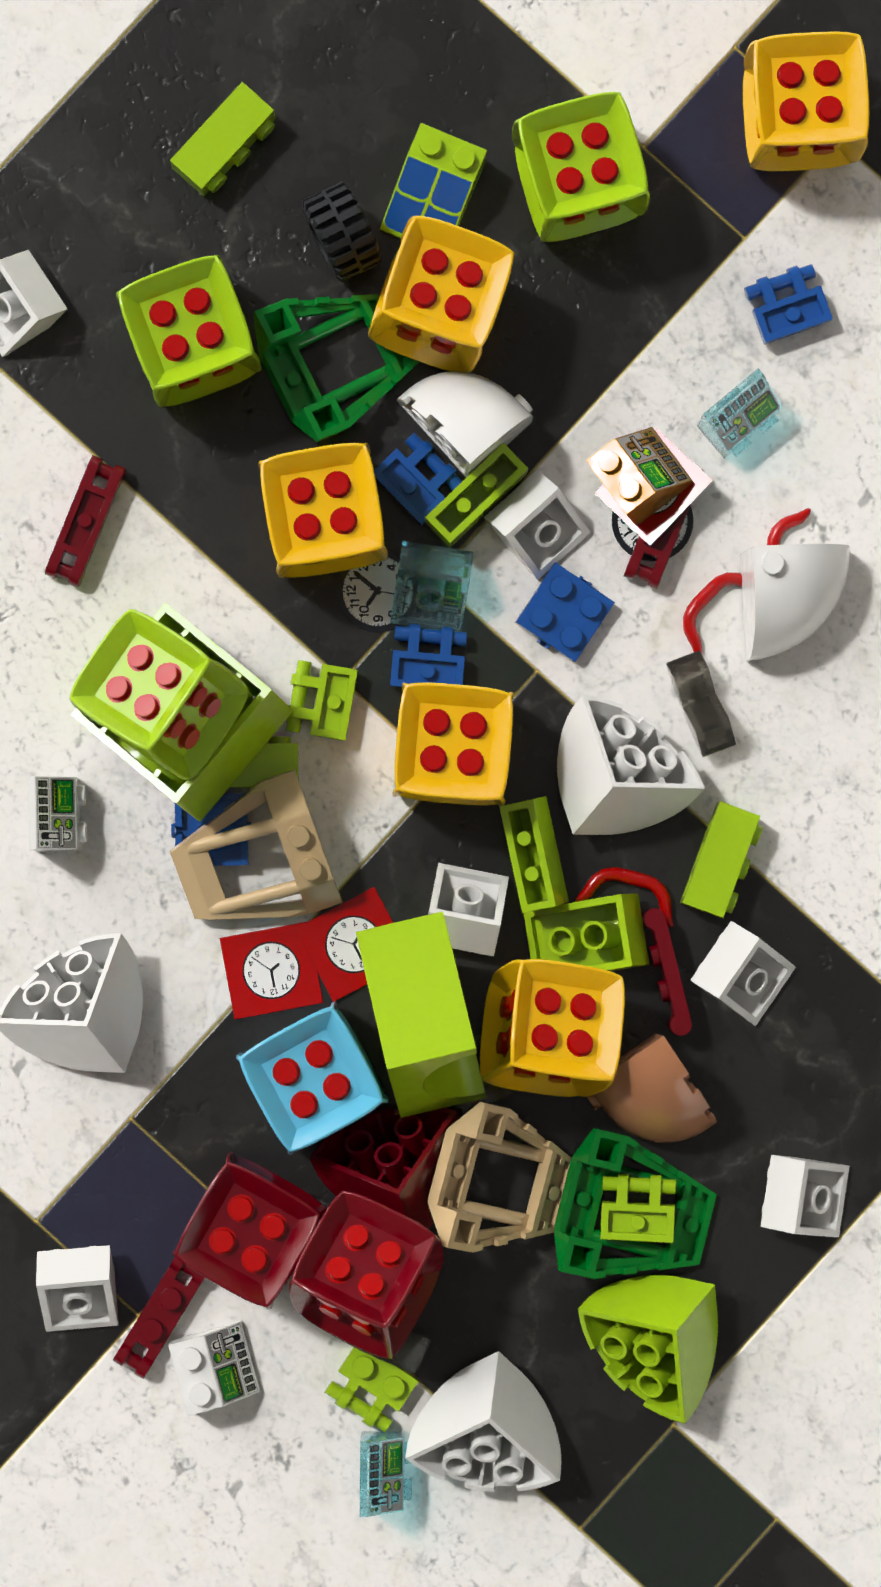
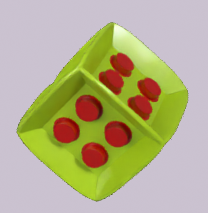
M621 92L596 93L554 104L531 112L514 122L512 141L515 146L517 167L528 208L541 242L561 241L605 230L626 223L646 213L650 203L646 168L632 118Z
M205 256L172 266L138 279L116 293L127 330L142 369L153 390V397L158 407L178 405L201 398L240 383L261 370L260 359L254 351L244 314L221 256Z
M129 609L112 625L78 675L69 699L72 705L81 713L115 733L132 748L177 777L190 780L209 761L235 723L245 705L249 690L246 684L221 663L210 659L190 641L152 617L135 609Z

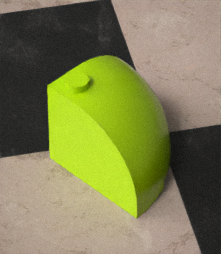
M649 1275L617 1281L593 1293L578 1308L582 1330L590 1349L596 1348L606 1364L603 1368L604 1371L623 1391L629 1388L637 1396L645 1400L643 1406L666 1418L685 1424L698 1407L704 1395L714 1364L718 1337L715 1284L676 1276Z

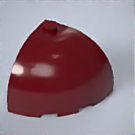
M392 1106L370 1112L363 1117L364 1120L346 1130L343 1128L330 1135L309 1157L317 1175L335 1196L343 1190L358 1193L430 1229L434 1220L428 1206V1197L446 1130L460 1117L458 1111L445 1107L401 1118L399 1110H393Z

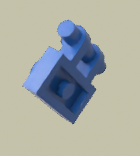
M812 264L801 268L797 265L786 269L784 274L770 279L765 276L757 279L756 284L744 287L748 301L761 297L764 302L763 306L752 311L764 345L832 321L833 318L821 285L809 290L806 288L804 281L816 278ZM791 286L795 295L777 301L774 292Z
M414 432L405 441L414 452L406 458L396 448L374 470L376 480L422 526L425 523V517L445 499L438 489L446 484L453 491L462 480L455 474L457 470L450 463L446 465L433 451L435 447L428 440L424 442ZM422 461L436 474L430 481L416 468Z
M410 624V627L395 626L394 640L408 641V651L393 650L390 687L402 688V683L404 682L408 684L429 682L462 685L465 656L451 655V645L466 647L467 632L453 631V627H442V630L424 629L419 624ZM419 642L441 644L440 654L418 652Z

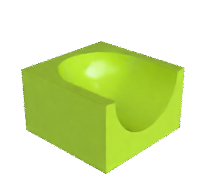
M164 603L152 618L190 641L210 659L227 667L246 684L249 690L247 700L240 715L205 766L190 780L181 779L132 748L115 733L97 724L78 709H75L71 716L172 801L201 822L291 715L293 710L265 683L167 603Z
M443 911L357 931L356 936L385 1063L400 1117L403 1118L486 1098L476 1056L475 1041Z

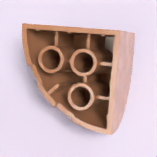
M657 1033L620 1057L618 1068L610 1087L595 1095L586 1097L595 1110L602 1107L608 1117L622 1130L634 1137L649 1142H680L699 1135L717 1123L714 1114L709 1112L708 1109L710 1107L700 1090L696 1089L688 1081L690 1078L688 1071L665 1037Z

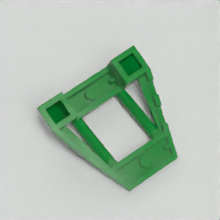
M380 294L352 295L350 298L330 299L329 296L316 297L314 300L289 298L256 310L253 313L260 360L290 420L316 442L349 429L420 362L388 350L375 342L386 365L321 396L299 350L362 319L369 330ZM346 311L300 333L301 329L296 318ZM374 387L344 411H341L339 403Z
M593 1128L571 1158L554 1225L558 1271L598 1279L605 1278L607 1275L635 1274L637 1271L665 1270L700 1265L717 1194L684 1172L679 1171L655 1153L650 1152L629 1136ZM624 1155L664 1175L662 1179L676 1180L674 1243L660 1245L646 1241L600 1239L601 1230L595 1229L594 1226L603 1194V1176L618 1177V1173L629 1174V1177L650 1178L651 1175H656L622 1166ZM602 1245L648 1256L599 1258Z

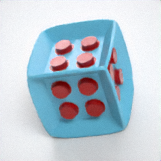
M335 1001L331 1003L330 1007L312 1013L273 1034L249 1049L246 1053L236 1055V1059L240 1061L243 1074L254 1097L276 1136L288 1150L289 1155H292L294 1151L306 1148L364 1117L381 1103L389 1101V1097L384 1094L380 1080L349 1022L337 1008L338 1004Z

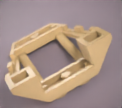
M295 769L260 781L238 801H234L212 821L201 826L170 850L195 919L293 917L309 915L343 903ZM267 801L272 819L216 834ZM278 832L295 880L226 898L209 851ZM300 894L302 899L266 903Z
M479 1102L446 1130L428 1197V1206L442 1246L474 1253L482 1251L483 1247L502 1246L508 1244L510 1240L518 1238L530 1239L553 1233L571 1157L553 1142L546 1140L538 1134V1130L519 1119L518 1114L513 1110ZM505 1130L530 1145L503 1139ZM479 1148L539 1162L526 1214L466 1200ZM482 1219L512 1225L479 1230Z

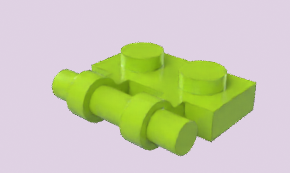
M298 660L296 673L291 675L290 685H293L289 707L293 712L287 719L285 731L300 733L302 720L312 721L311 736L346 741L358 670L322 664L320 678L310 676L312 662ZM307 688L318 689L314 710L304 708Z
M618 1173V1177L603 1176V1191H617L616 1202L602 1201L600 1239L674 1243L675 1205L661 1204V1193L676 1194V1180L662 1179V1175H651L650 1178L629 1177V1174ZM628 1193H650L649 1203L628 1202Z
M354 1346L338 1370L349 1381L344 1388L331 1381L324 1393L335 1399L334 1404L343 1410L347 1407L362 1417V1422L370 1428L374 1425L383 1432H386L393 1420L381 1413L383 1408L388 1404L399 1412L419 1379L389 1359L373 1355ZM359 1386L376 1396L371 1406L354 1395Z

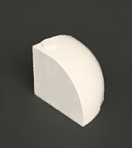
M461 371L444 372L424 378L397 399V402L466 478L502 443L508 445L532 423L533 416L530 414L533 410L532 407L520 394L514 398L495 382L480 375Z
M818 543L752 546L740 554L746 661L761 660L788 651L810 637L826 621L838 603L845 586L850 561L849 545Z
M582 695L567 716L559 742L557 775L560 796L573 835H613L647 828L685 809L702 793L705 787L684 751L678 753L664 738L667 733L645 716L638 719L623 711L622 704L603 698Z
M121 933L93 936L80 940V946L63 954L56 951L33 968L36 973L22 987L16 985L0 1008V1031L11 1042L26 1052L50 1063L71 1069L125 1073L139 1034L142 1019L143 987L139 965L131 946Z
M499 1351L465 1367L448 1379L433 1394L414 1423L405 1459L433 1477L443 1480L445 1476L464 1481L465 1488L495 1492L496 1486H517V1491L531 1490L558 1482L561 1475V1449L551 1414L530 1380Z

